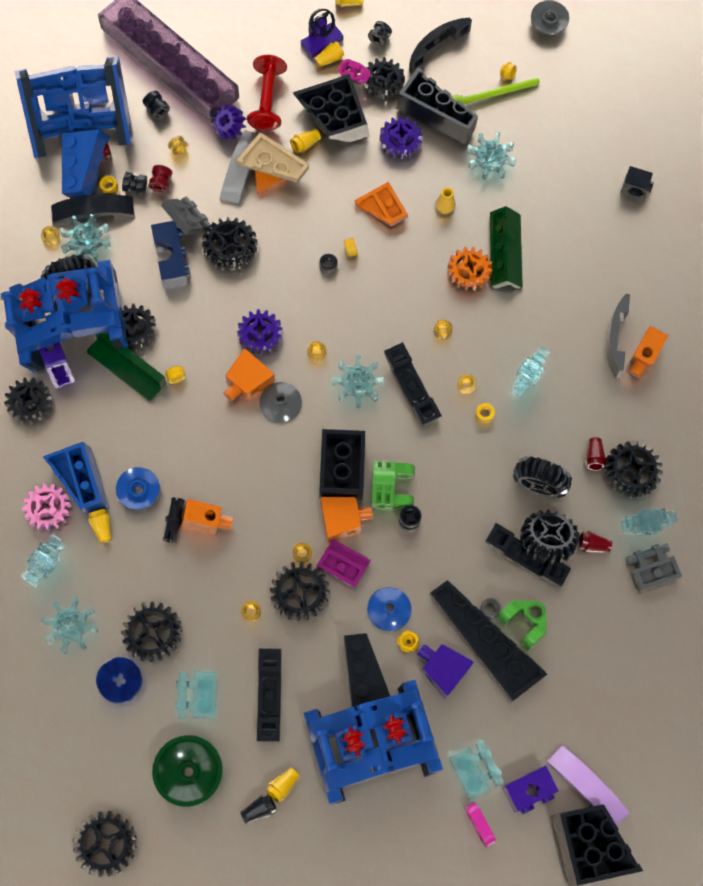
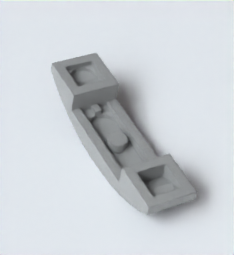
M245 130L240 137L225 176L220 195L221 201L240 205L250 169L236 165V160L256 138L257 133Z

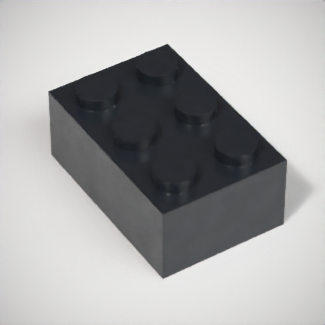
M322 429L319 499L321 497H355L357 500L363 501L366 431Z

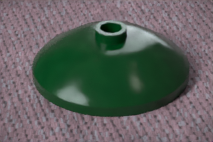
M193 735L179 736L168 741L158 751L152 768L153 782L159 794L171 804L180 807L197 806L211 798L217 791L223 774L222 761L215 747L207 740ZM188 768L193 769V774L190 777L185 776V770Z

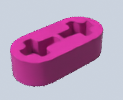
M345 59L338 67L340 75L350 74L352 81L359 85L366 83L370 77L369 69L351 59Z
M473 802L464 807L483 845L487 848L496 843L495 836L478 805Z

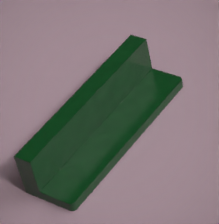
M504 206L490 212L491 287L498 289L511 285L520 289L523 287L521 215Z
M108 332L95 334L97 340L89 347L87 354L151 402L166 386L165 376L130 349L122 348L116 350L109 338Z

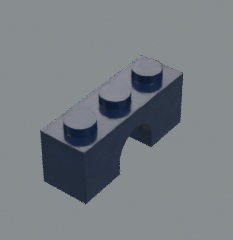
M174 221L152 224L151 229L156 252L168 251L172 253L169 259L158 262L163 288L187 285V277L191 275L189 265H184L183 258H187L185 245L180 246L179 240H183L182 230L176 227Z

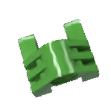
M373 460L371 507L376 509L402 510L407 505L414 506L413 496L394 494L395 479H412L415 477V466L409 463H395V461L378 462Z
M514 600L498 614L496 619L505 627L521 612L522 617L531 626H535L520 642L526 651H529L546 634V608L538 601ZM537 608L540 611V617L533 618L529 610Z

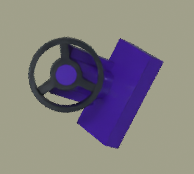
M319 8L311 14L308 22V36L300 40L303 49L312 59L319 55L331 42H341L344 39V35L336 27L333 13L328 9ZM321 11H326L323 14L318 15L316 18H314L317 13ZM330 14L332 22L327 24V16Z

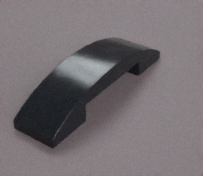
M468 17L452 20L429 32L414 49L410 58L409 71L412 73L418 67L425 64L427 53L449 37H452L456 42L469 33L472 19Z
M87 195L66 199L51 205L53 225L73 223V219L113 215L114 219L135 217L133 197L125 195Z
M402 342L385 350L384 354L395 380L422 426L442 417L432 397L430 398L412 364V358L404 343Z
M498 523L494 524L485 543L525 571L548 583L562 587L571 570L569 566L564 563L559 565L556 561L552 565L549 561H545L542 564L539 558L534 560V555H527V549L522 548V542L514 537L515 534Z
M259 648L257 741L280 742L282 649Z

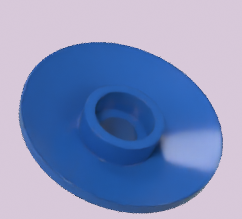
M135 467L125 471L119 477L116 484V494L119 501L125 507L133 510H141L151 506L158 498L160 492V485L156 475L142 467ZM137 488L143 489L140 494L135 493Z
M386 587L376 591L369 599L367 606L370 621L374 626L383 631H396L404 627L409 621L412 611L407 595L393 587ZM392 604L394 606V610H386V605Z

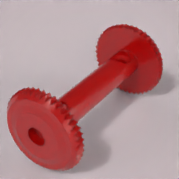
M264 54L256 57L253 61V68L256 72L263 75L259 111H253L248 114L247 123L259 131H273L279 128L282 123L281 118L271 112L274 78L286 72L287 64L276 55Z

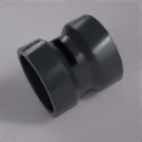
M156 90L148 93L142 102L147 109H150V114L154 119H160L169 112L170 106L166 101L162 100V95Z
M126 171L123 177L122 191L128 193L134 191L136 194L143 196L147 188V176L142 174L136 176L134 173Z
M407 505L401 510L399 525L403 530L412 532L419 527L422 518L420 509L413 505Z

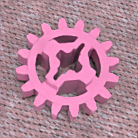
M43 483L42 489H39L37 485L34 486V493L27 492L30 498L23 499V502L27 505L22 507L23 512L27 513L24 515L26 521L30 520L29 524L32 527L37 524L39 531L46 527L49 532L53 525L58 529L59 522L66 523L63 517L70 516V512L66 510L71 508L70 502H66L70 498L67 494H63L64 490L62 488L56 490L55 484L48 488L46 483ZM59 501L61 502L60 511L57 510V506L59 505ZM34 503H35V504H36V509L34 510V514H33V505H34ZM45 505L48 506V507L50 506V509H46V508L43 509V507H44Z

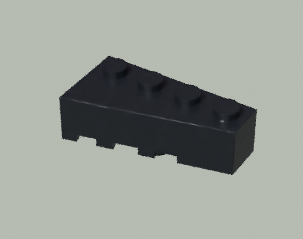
M419 67L398 95L396 109L463 144L467 143L475 131L478 116L462 102L455 101L451 97V93L446 89L443 91L437 86L434 79L426 77L423 74V70Z
M367 633L344 635L351 707L390 697Z

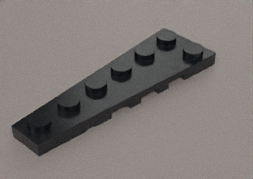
M448 580L430 592L431 598L511 702L548 675L532 658L520 650L517 644L500 631L501 629L489 621L476 606H473L470 600Z

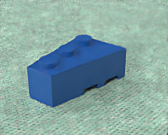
M100 129L62 134L63 195L69 198L93 195L99 175L97 173L100 161H103L106 142L108 143L110 138Z
M80 442L43 456L82 511L89 514L109 507L92 449L85 442Z

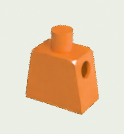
M649 326L630 360L633 366L629 373L632 376L641 378L644 370L647 372L650 370L669 335Z
M244 349L225 375L226 382L230 386L223 394L231 402L239 394L246 400H251L275 382V375L248 350Z
M321 497L327 543H330L332 539L339 540L361 532V521L373 519L371 506L358 508L355 497Z
M187 499L180 529L215 535L218 528L230 530L233 518L221 515L222 508L219 506Z

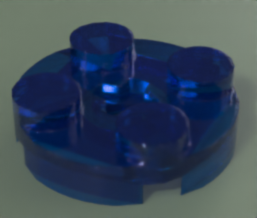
M116 657L100 667L96 677V684L100 694L107 701L123 704L133 701L139 694L143 684L141 670L132 660ZM119 675H123V679L126 680L125 684H121L120 687H117V683L114 682V678H118Z

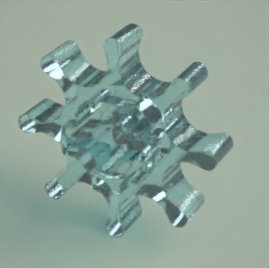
M496 132L495 139L492 141L486 140L483 134L479 133L477 141L481 146L474 147L468 145L467 154H473L477 157L469 162V169L472 170L477 166L484 169L482 179L484 180L487 179L488 172L490 171L498 172L500 178L503 179L506 171L502 166L505 164L511 167L515 166L516 158L509 157L506 154L513 151L514 143L510 142L508 145L500 144V132ZM494 152L492 158L489 159V156H491V153Z
M90 214L89 221L84 224L79 223L76 216H72V221L75 225L74 229H60L62 237L70 238L67 244L61 245L63 253L66 254L70 250H76V256L91 254L94 261L98 262L99 257L96 250L99 247L111 248L109 240L101 239L103 234L110 232L108 224H104L102 227H94L96 222L94 214Z
M540 346L534 352L532 358L527 357L516 374L519 378L514 383L515 386L512 389L514 393L521 397L528 390L530 384L534 386L545 370L543 364L546 362L550 351Z
M356 355V365L353 367H347L343 361H340L338 368L345 375L341 378L332 377L333 386L342 385L345 388L339 394V401L342 402L346 396H354L356 398V408L361 407L360 399L366 395L376 402L378 394L373 392L372 387L374 385L383 386L385 383L384 377L375 378L372 375V372L377 369L378 362L374 361L371 366L363 367L360 364V355Z
M665 508L644 509L639 513H635V516H625V521H621L623 533L633 532V535L657 534V532L663 531V528H672V523H677L675 510L666 512Z
M52 534L46 544L43 542L39 544V547L27 560L28 569L21 576L25 579V582L35 588L41 578L45 580L48 578L60 561L59 553L66 546L62 543L63 540Z
M76 597L72 598L71 607L65 610L60 608L57 601H54L52 605L57 609L56 617L53 619L41 618V622L44 625L53 626L52 634L45 637L44 641L50 644L54 639H62L63 645L60 651L63 654H67L68 645L73 641L79 642L80 647L86 650L87 646L82 641L83 634L89 631L98 633L96 626L86 625V619L95 613L94 609L89 607L85 612H78L77 605L79 600ZM72 621L75 626H70L68 630L64 625H69Z

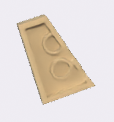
M261 132L236 160V165L296 183L309 169L308 163Z

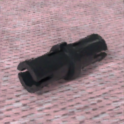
M176 497L171 498L169 514L165 518L167 522L165 533L162 539L165 542L170 543V540L172 541L171 543L177 542L179 525L182 523L181 516L185 503L184 499L178 498L176 500Z

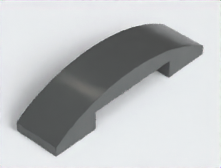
M625 294L618 303L611 317L606 336L608 362L613 375L619 379L624 372L625 351H617L619 321H625L629 313L630 294Z

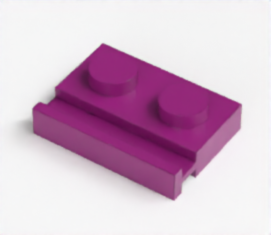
M332 539L319 560L317 567L355 589L371 560Z

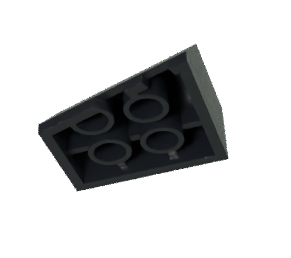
M350 74L293 92V95L329 139L353 142L369 136L368 125Z
M604 804L552 815L568 886H579L643 871L640 864H637L631 854L630 847L624 842L618 832L619 829Z

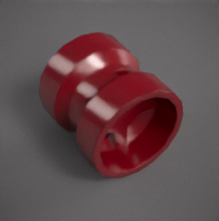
M154 165L152 169L153 177L150 178L148 187L159 193L167 192L169 188L168 180L171 179L173 174L172 170L164 165Z

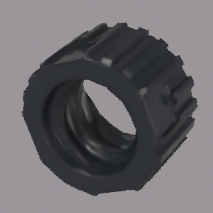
M328 253L321 256L319 261L320 269L325 274H331L336 271L338 260L335 255ZM326 261H332L333 265L325 266L324 263Z

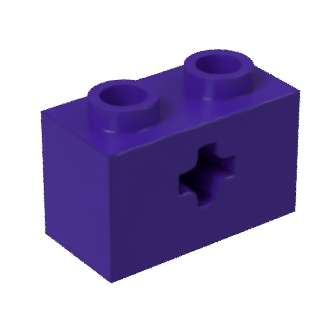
M546 765L502 787L514 813L521 811L522 815L535 809L533 804L540 800L542 804H545L555 799L553 794L559 791ZM529 787H535L537 792L534 793V797L533 795H527L526 791L529 790Z

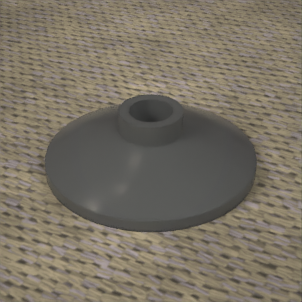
M545 0L536 4L532 9L531 22L541 33L555 35L564 31L568 26L569 12L564 5L557 1Z
M285 382L273 383L263 390L259 401L260 409L263 415L273 422H288L299 414L302 398L299 391L293 385ZM283 397L285 400L280 403L277 401V398Z

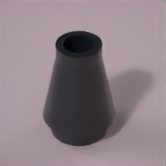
M261 794L240 813L244 822L248 824L252 821L272 816L277 808L269 794Z

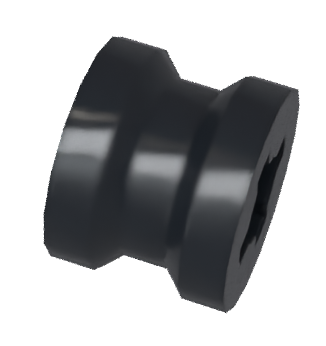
M376 21L374 29L368 33V38L373 44L383 46L386 43V38L392 34V29L385 22Z

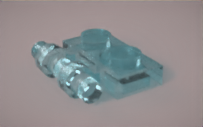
M194 671V681H188V672H179V679L176 681L178 701L175 702L177 718L186 719L188 709H193V718H216L217 671ZM187 689H193V701H187Z
M484 741L476 744L479 751L476 755H473L469 747L449 757L469 800L491 790L487 783L490 779L493 780L496 787L504 784L500 775L502 772L499 767H496L491 757L493 754L490 748L487 749ZM483 760L488 770V773L484 775L477 763Z

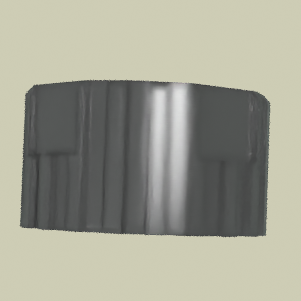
M487 598L482 602L480 611L487 619H493L497 617L501 607L496 599ZM493 604L495 612L488 613L485 610V606Z

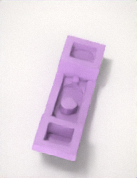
M561 746L547 761L549 766L562 779L565 778L592 806L604 804L617 826L630 813L616 795L564 746Z

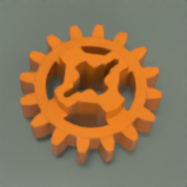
M464 247L463 252L456 250V256L451 255V262H448L447 266L449 269L448 276H452L451 283L458 282L457 288L463 285L465 291L468 290V287H472L473 291H476L477 285L483 288L484 282H489V276L492 274V262L488 261V254L482 256L483 250L480 249L478 252H475V247H472L471 251H468L467 247Z

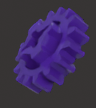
M399 116L397 121L392 117L391 123L386 121L384 127H381L379 141L381 142V148H386V154L393 153V158L400 155V158L403 159L405 154L410 158L412 152L417 153L418 147L421 148L423 133H421L420 126L416 127V121L409 122V117L406 120H402V117Z
M257 309L256 314L249 311V317L243 316V323H238V329H240L237 331V336L240 337L239 343H245L244 349L246 350L252 348V354H255L256 350H259L261 355H263L264 350L271 353V347L277 348V341H282V335L280 334L283 333V328L279 327L281 326V321H275V314L268 316V310H265L264 314H261L259 309ZM259 326L261 327V330H262L261 338L259 337V334H258Z

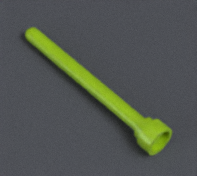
M535 77L464 97L463 95L459 96V94L452 95L451 97L465 105L536 86L540 83V79Z

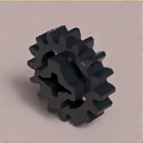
M383 57L382 61L375 58L374 64L368 62V67L366 68L370 70V77L363 84V87L368 88V94L373 92L374 98L381 95V99L384 100L385 95H388L391 99L392 93L398 95L399 89L403 88L405 83L404 69H399V63L394 65L393 59L387 62L385 57Z
M132 304L129 309L124 305L123 317L126 334L129 336L127 341L132 349H135L137 344L140 348H143L144 341L148 344L150 343L149 336L155 337L153 331L157 329L156 323H154L155 317L150 316L151 312L149 309L144 311L143 305L136 308L135 304Z
M24 377L23 383L16 380L17 386H9L11 393H5V397L8 400L4 404L6 407H9L7 412L9 415H12L15 421L20 418L22 424L26 422V419L31 424H33L34 418L41 421L40 415H48L46 408H52L49 402L52 400L51 394H48L50 392L47 386L44 387L43 381L37 383L35 378L28 382L26 377ZM36 391H39L42 394V398L37 396ZM15 403L20 406V411L15 408Z

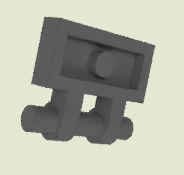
M187 196L181 200H165L161 206L185 235L199 234L202 228L206 231L207 228L212 227L208 222L207 216L201 214L195 202L190 201Z
M667 543L653 545L651 549L645 551H635L633 555L626 557L628 565L637 563L639 568L632 571V574L640 592L682 577L675 557L665 558L664 553L670 551ZM656 558L657 562L647 565L646 559Z

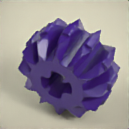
M222 105V110H216L217 117H212L216 121L212 125L216 129L215 133L226 140L229 138L236 139L237 135H242L241 129L247 128L243 124L246 120L245 116H242L243 111L237 109L234 105Z

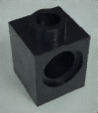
M629 166L621 193L644 199L646 193H651L654 184L651 181L653 173Z

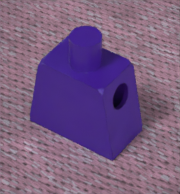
M60 342L39 349L55 389L75 382Z
M424 644L417 653L426 662L421 670L422 674L445 699L474 663L469 658L443 644L440 645L436 652Z

